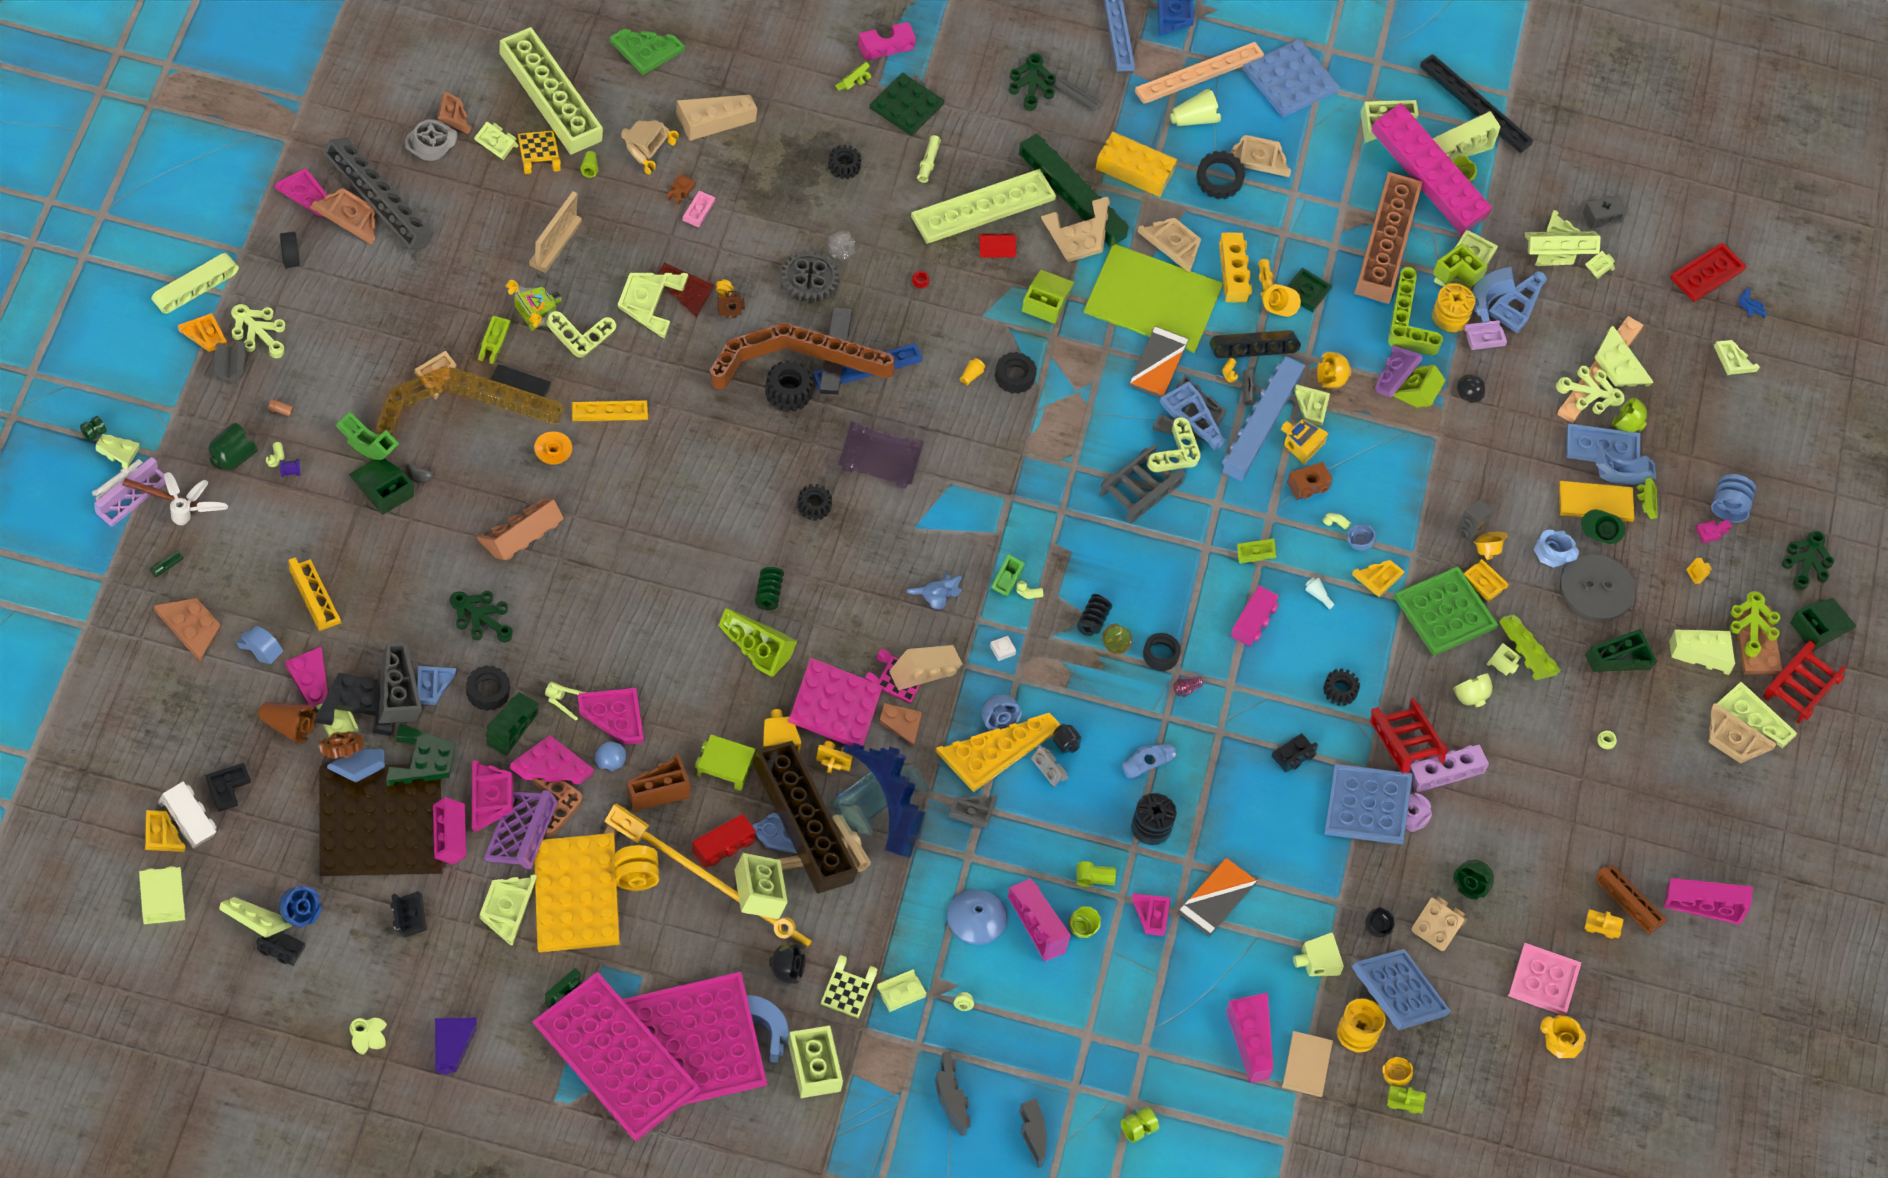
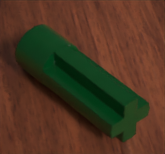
M179 550L175 551L150 567V571L155 577H158L183 560L184 557Z

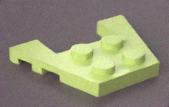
M630 273L618 302V308L660 337L665 338L670 321L655 317L653 314L664 286L683 291L688 274L672 275V273H665L664 275H654V273Z

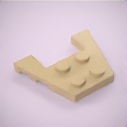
M1108 196L1092 201L1095 218L1061 228L1057 212L1041 216V219L1068 262L1103 252L1106 232L1105 224L1108 219L1107 210L1110 205Z

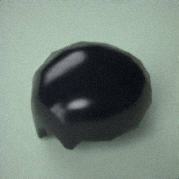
M1467 374L1458 381L1457 390L1461 398L1465 397L1470 403H1474L1484 398L1485 383L1481 377Z
M1382 907L1375 908L1368 913L1365 919L1366 929L1374 937H1386L1393 932L1395 926L1394 917L1390 911Z

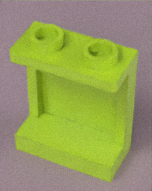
M710 735L709 740H705L701 749V752H703L702 757H698L695 764L697 776L701 777L703 772L735 783L734 789L742 791L754 761L756 749Z

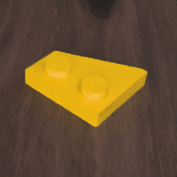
M1388 560L1381 564L1369 565L1366 569H1355L1352 575L1375 595L1380 597L1404 575V571L1394 562Z

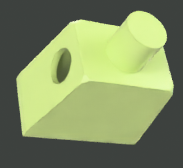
M1333 933L1305 942L1301 949V955L1293 956L1294 966L1296 968L1305 966L1309 976H1338L1344 967Z

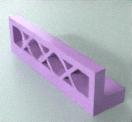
M153 457L149 458L126 477L157 489L166 484L164 473L158 469L157 461ZM155 474L161 478L157 483H149V479ZM123 479L94 503L95 513L113 527L149 498L151 494H135L136 489L122 485ZM124 499H132V503L129 506H121V502ZM109 511H118V515L113 519H110L106 514Z

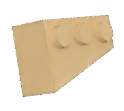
M953 645L907 649L889 672L897 689L902 690L941 678L951 677L957 673L962 662Z

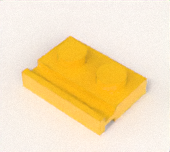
M1482 559L1478 564H1475L1463 573L1473 589L1488 603L1504 589H1507L1509 585Z

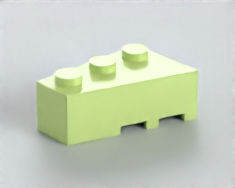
M1416 100L1364 102L1360 114L1365 143L1377 139L1371 132L1374 122L1400 103L1417 120L1419 115Z
M1674 630L1669 640L1672 658L1694 665L1695 663L1705 665L1707 669L1711 670L1713 668L1724 671L1723 674L1730 675L1735 665L1730 631Z

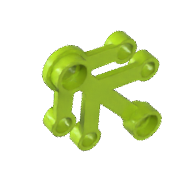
M1756 591L1750 592L1746 597V602L1740 606L1734 605L1730 612L1734 618H1739L1743 612L1751 608L1750 615L1740 621H1733L1730 626V631L1738 634L1741 629L1750 624V641L1747 642L1744 648L1746 655L1749 657L1758 656L1761 650V645L1758 642V626L1767 634L1769 640H1776L1780 634L1777 628H1771L1759 615V610L1768 618V622L1772 625H1776L1779 622L1780 615L1777 612H1772L1764 604V596Z

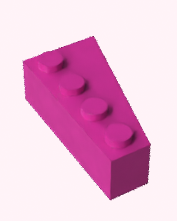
M1030 878L1011 886L1008 898L1044 962L1066 953L1071 934L1044 898L1038 885Z
M1671 878L1665 890L1664 908L1740 925L1751 907L1753 886Z
M1268 992L1229 1000L1226 1014L1249 1082L1267 1080L1273 1071Z

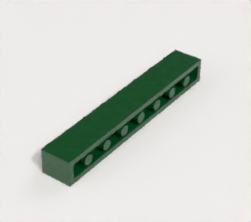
M1037 133L1021 142L1019 155L1034 170H1041L1050 187L1084 221L1095 218L1092 201L1102 197L1098 196L1093 191V188ZM1108 206L1104 242L1109 247H1112L1127 238L1129 226L1125 220H1122L1116 214L1113 208Z

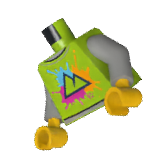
M509 280L505 285L506 288H510L508 290L510 295L515 294L514 306L532 331L540 326L548 327L546 323L548 316L556 311V304L562 302L558 292L549 295L543 287H522L514 280Z

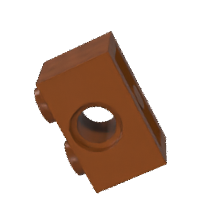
M1320 462L1290 472L1287 484L1296 500L1307 499L1314 494L1327 492L1330 489L1333 478L1325 464Z

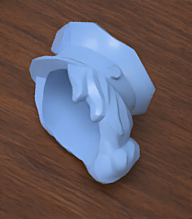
M1543 531L1534 547L1539 561L1553 568L1566 564V562L1575 561L1579 555V550L1575 547V541L1571 536L1565 534V531Z

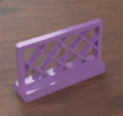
M543 790L542 794L513 792V804L516 798L523 799L524 801L513 807L511 813L500 818L484 857L486 862L521 864L525 869L532 868L558 803L551 791ZM539 800L535 807L531 808L529 806L530 803ZM527 806L529 810L519 816L517 812ZM515 814L517 818L507 824V818ZM532 815L531 822L524 825L522 821ZM521 823L522 827L512 833L510 828ZM508 830L510 835L500 841L501 834ZM526 832L525 837L517 842L516 837ZM511 840L515 841L516 844L508 849L504 848L503 845ZM500 847L503 849V852L493 856L495 850ZM519 848L517 857L509 856L510 853Z

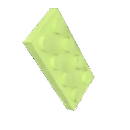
M1468 230L1465 231L1456 245L1457 247L1463 243L1486 265H1488L1498 248L1497 245ZM1435 277L1434 282L1444 287L1445 284ZM1456 277L1454 280L1447 284H1460L1467 287L1469 290L1473 288L1469 287L1459 277Z

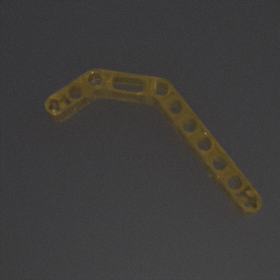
M443 366L390 390L377 423L376 434H382L387 425V431L393 437L404 408L445 390L550 424H557L561 421L563 406L558 401L449 366ZM448 376L450 379L445 380L442 377ZM460 382H467L468 384L461 385ZM426 383H431L433 385L432 387H429L418 393L411 392L412 389H415ZM483 387V388H485L486 390H485V391H479L478 388ZM502 393L504 396L498 397L496 394ZM394 397H400V398H402V399L397 401V400H394L393 398H394ZM520 399L522 402L516 403L514 400ZM538 405L540 406V408L535 409L532 406ZM394 413L395 416L389 417L387 414Z

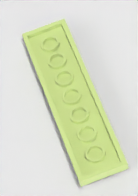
M1038 169L911 212V218L928 244L1054 201L1056 195L1041 170Z

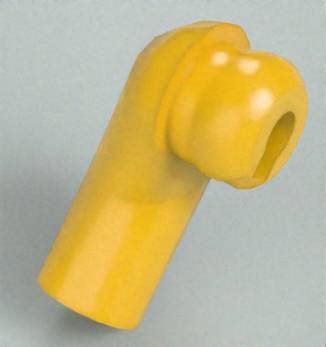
M1229 358L1222 368V373L1228 382H1234L1238 379V374H1235V371H1233L1236 365V360L1233 358Z

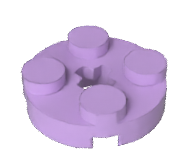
M1418 793L1410 794L1408 808L1410 810L1415 809L1416 811L1414 815L1408 811L1405 829L1415 832L1418 829L1424 828L1429 823L1432 816L1431 805L1423 795Z

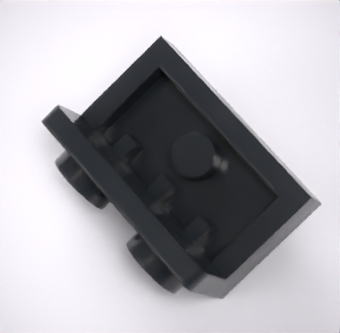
M419 891L403 897L392 894L390 906L394 913L393 927L395 931L405 938L426 931L427 926L422 894Z

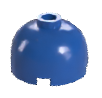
M307 886L289 888L281 896L279 902V911L282 918L289 924L298 927H305L308 924L314 923L322 909L321 904H319V894L313 888Z

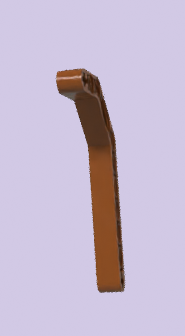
M780 323L730 339L710 369L712 386L715 389H724L743 361L784 348L883 378H890L895 374V362L893 355L792 324Z

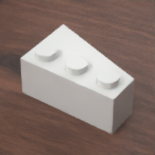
M183 781L163 793L158 804L161 807L166 806L170 812L171 821H176L179 831L194 849L214 837L216 825L212 819L206 817L204 814L205 808L201 802L197 803L193 797L195 795L194 791L189 785L186 786Z

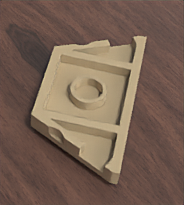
M1244 135L1231 150V153L1241 160L1240 163L1244 165V168L1290 177L1291 170L1287 167L1286 157L1282 153L1280 142Z
M1176 218L1167 219L1163 222H1154L1152 226L1148 227L1143 225L1138 227V233L1188 273L1191 272L1201 242L1200 237Z
M1713 704L1710 714L1708 739L1710 744L1739 763L1748 761L1775 748V742L1717 704Z

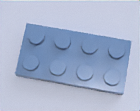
M1568 423L1566 427V458L1595 462L1597 457L1596 450L1604 448L1613 458L1618 460L1640 458V433Z

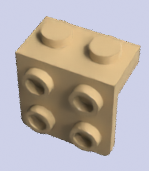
M1438 896L1437 899L1431 897L1413 925L1412 932L1440 951H1444L1467 919L1463 917L1465 915L1464 912L1456 907L1452 910L1447 906L1448 902Z

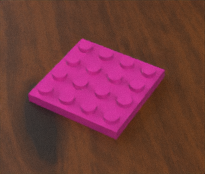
M810 657L788 722L861 750L883 686Z

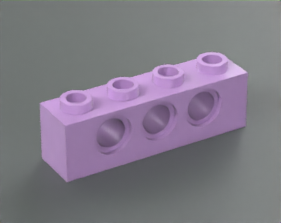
M1480 744L1476 746L1468 745L1462 750L1449 751L1446 754L1445 763L1442 764L1436 755L1429 757L1427 760H1416L1410 764V772L1407 773H1413L1411 786L1414 792L1418 793L1484 774L1489 763Z

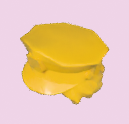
M1557 1015L1554 1018L1547 1016L1541 1021L1540 1029L1546 1034V1048L1556 1057L1575 1058L1583 1050L1586 1035L1575 1019Z

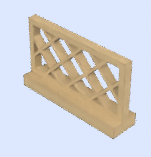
M572 191L536 241L535 254L529 261V266L546 273L582 223V218L577 216L578 193Z

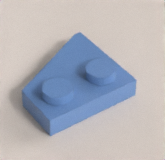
M418 666L417 690L422 705H436L456 675V668Z

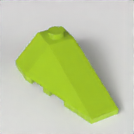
M725 608L718 625L733 642H736L742 649L741 652L751 659L752 664L758 670L771 677L791 659L797 644L795 639L729 608Z

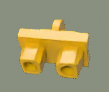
M827 740L823 745H819L816 761L821 762V765L827 766L828 773H832L833 768L850 771L853 759L852 748L845 746L842 747L841 751L834 750L835 744Z
M1589 909L1584 929L1587 932L1604 934L1608 938H1619L1624 919L1610 915L1611 912L1609 911L1601 913Z

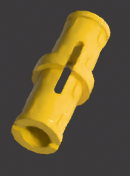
M1261 259L1258 262L1262 292L1267 287L1273 285V273L1270 271V261L1268 259Z

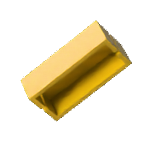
M1112 131L1098 155L1095 169L1161 197L1174 174L1177 159Z

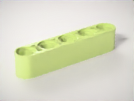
M223 253L157 290L151 299L162 313L167 314L231 278L238 272L239 267L227 253Z

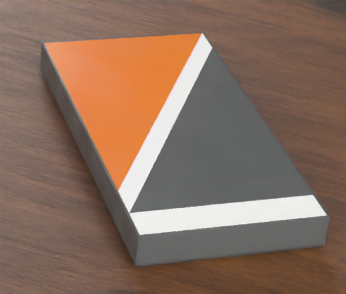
M1154 326L1129 383V387L1157 398L1163 397L1168 390L1189 339Z
M1226 857L1179 909L1178 913L1210 937L1256 885L1258 880Z

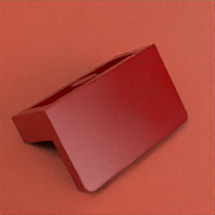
M978 233V241L980 243L979 256L981 258L1016 257V235L1014 233Z

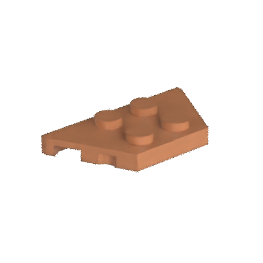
M342 188L334 194H329L324 199L312 203L311 209L371 245L375 240V210L366 201Z
M197 598L154 606V611L198 661H202L207 648H210L213 638L217 636L221 629L220 623Z

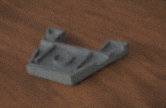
M1184 374L1177 388L1190 382L1201 394L1218 427L1226 414V410L1213 398L1207 397L1201 391V388L1189 381L1190 378ZM1190 403L1184 413L1189 417H1193L1199 411L1194 403ZM1160 414L1152 430L1173 434L1172 425L1174 420ZM1204 418L1195 422L1202 430L1210 427ZM1193 432L1195 439L1204 440Z

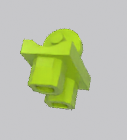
M1390 1085L1387 1106L1393 1109L1408 1110L1410 1113L1423 1114L1426 1093L1412 1090V1087L1409 1086L1406 1089Z

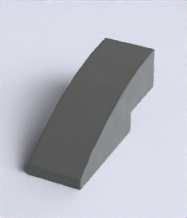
M1034 1098L1020 1105L1019 1114L1024 1122L1020 1133L1039 1168L1042 1167L1045 1159L1046 1129L1037 1099Z

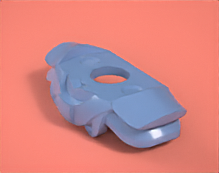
M1169 743L1142 746L1123 763L1122 769L1128 778H1135L1144 772L1171 762L1176 757V751ZM1152 755L1155 758V763L1152 765L1147 764L1144 757Z

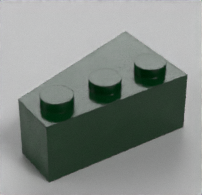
M1641 628L1592 646L1585 654L1593 672L1651 670L1658 662Z
M518 692L487 725L485 735L487 737V746L507 756L539 713V703Z

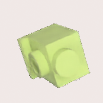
M1502 643L1487 665L1490 666L1492 664L1497 670L1507 676L1509 672L1513 674L1519 667L1517 662L1521 656Z

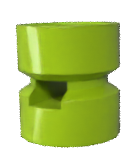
M1147 1106L1136 1111L1135 1115L1130 1114L1120 1121L1125 1136L1132 1143L1144 1138L1145 1134L1150 1135L1159 1130L1158 1120L1153 1111Z

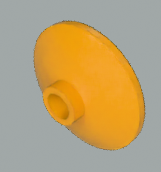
M546 432L537 438L534 451L542 462L553 465L560 464L571 456L572 443L566 435L560 432Z

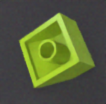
M1436 365L1419 366L1413 370L1393 396L1416 408L1428 407L1434 403L1446 380Z

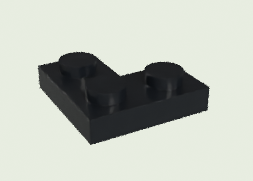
M244 763L205 775L218 812L238 806L233 789L251 783Z

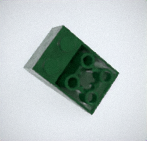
M385 458L373 460L349 474L382 515L414 497L413 482L401 469Z
M1833 598L1811 603L1795 612L1790 622L1806 643L1812 641L1816 644L1813 651L1856 628L1854 622Z

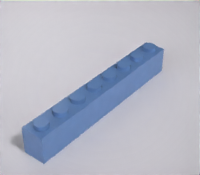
M1285 356L1282 362H1278L1275 368L1276 374L1270 376L1267 383L1269 385L1268 388H1263L1260 402L1256 401L1252 409L1254 413L1248 415L1245 421L1246 427H1241L1237 435L1238 441H1233L1230 447V455L1226 454L1223 459V473L1243 482L1292 395L1296 384L1301 379L1305 368L1304 364Z

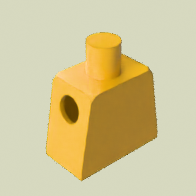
M772 710L770 712L771 718H767L764 721L763 749L793 741L798 753H800L801 740L795 724L788 722L789 717H783L782 710Z

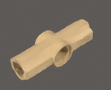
M842 814L832 816L831 818L858 872L865 870L870 866L871 861L861 847L862 844L858 834L855 831H851Z

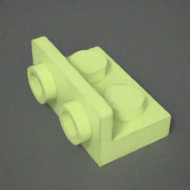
M486 122L474 139L504 160L513 147L518 148L519 145L515 142L516 138L510 133L505 135L501 132L503 129L496 123L491 125Z

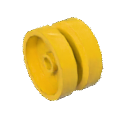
M642 845L628 846L614 854V866L616 867L615 882L619 888L641 891L650 889L658 884V853L654 848Z

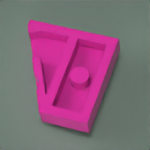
M1132 893V901L1145 934L1165 936L1171 902L1170 897Z

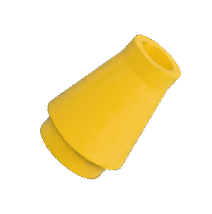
M978 358L970 360L960 377V381L965 385H969L974 379L984 373L985 364Z

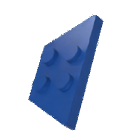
M1158 0L1159 36L1193 25V0Z

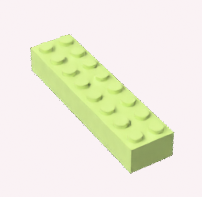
M532 27L501 39L500 55L570 155L602 142L603 127Z

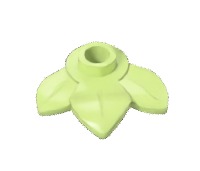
M358 1018L350 1024L354 1049L364 1055L368 1048H384L386 1042L381 1031L385 1029L387 1024L379 1018H371L369 1020ZM362 1027L364 1030L357 1031L356 1029Z

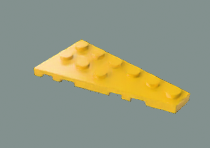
M1050 713L1030 718L1020 724L1014 723L1007 728H998L972 736L971 739L962 742L956 741L949 746L936 747L935 752L975 792L1052 737L1054 730L1061 724Z

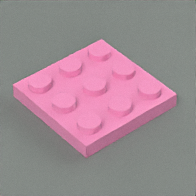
M1524 943L1508 996L1566 1016L1581 962Z

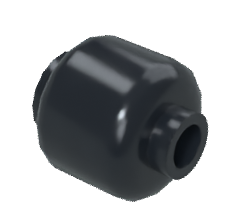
M1062 724L1054 730L1053 742L1061 752L1074 753L1080 748L1082 737L1072 725Z

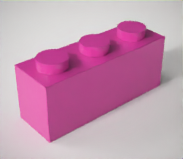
M1258 586L1234 625L1230 637L1250 647L1254 641L1258 642L1263 633L1261 629L1268 626L1271 620L1270 614H1275L1279 607L1277 603L1279 595Z
M445 797L433 804L434 858L454 865L466 858L465 804Z

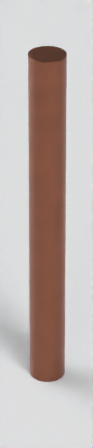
M124 478L122 484L124 486L171 502L175 500L174 495H170L169 492ZM191 501L190 507H197L198 502Z

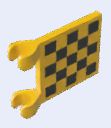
M554 131L517 134L524 174H531V162L552 160L553 171L561 170V161L558 155Z

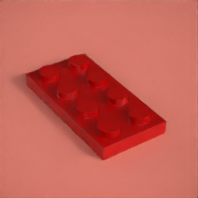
M1722 242L1671 274L1670 279L1693 302H1696L1745 271L1747 266Z

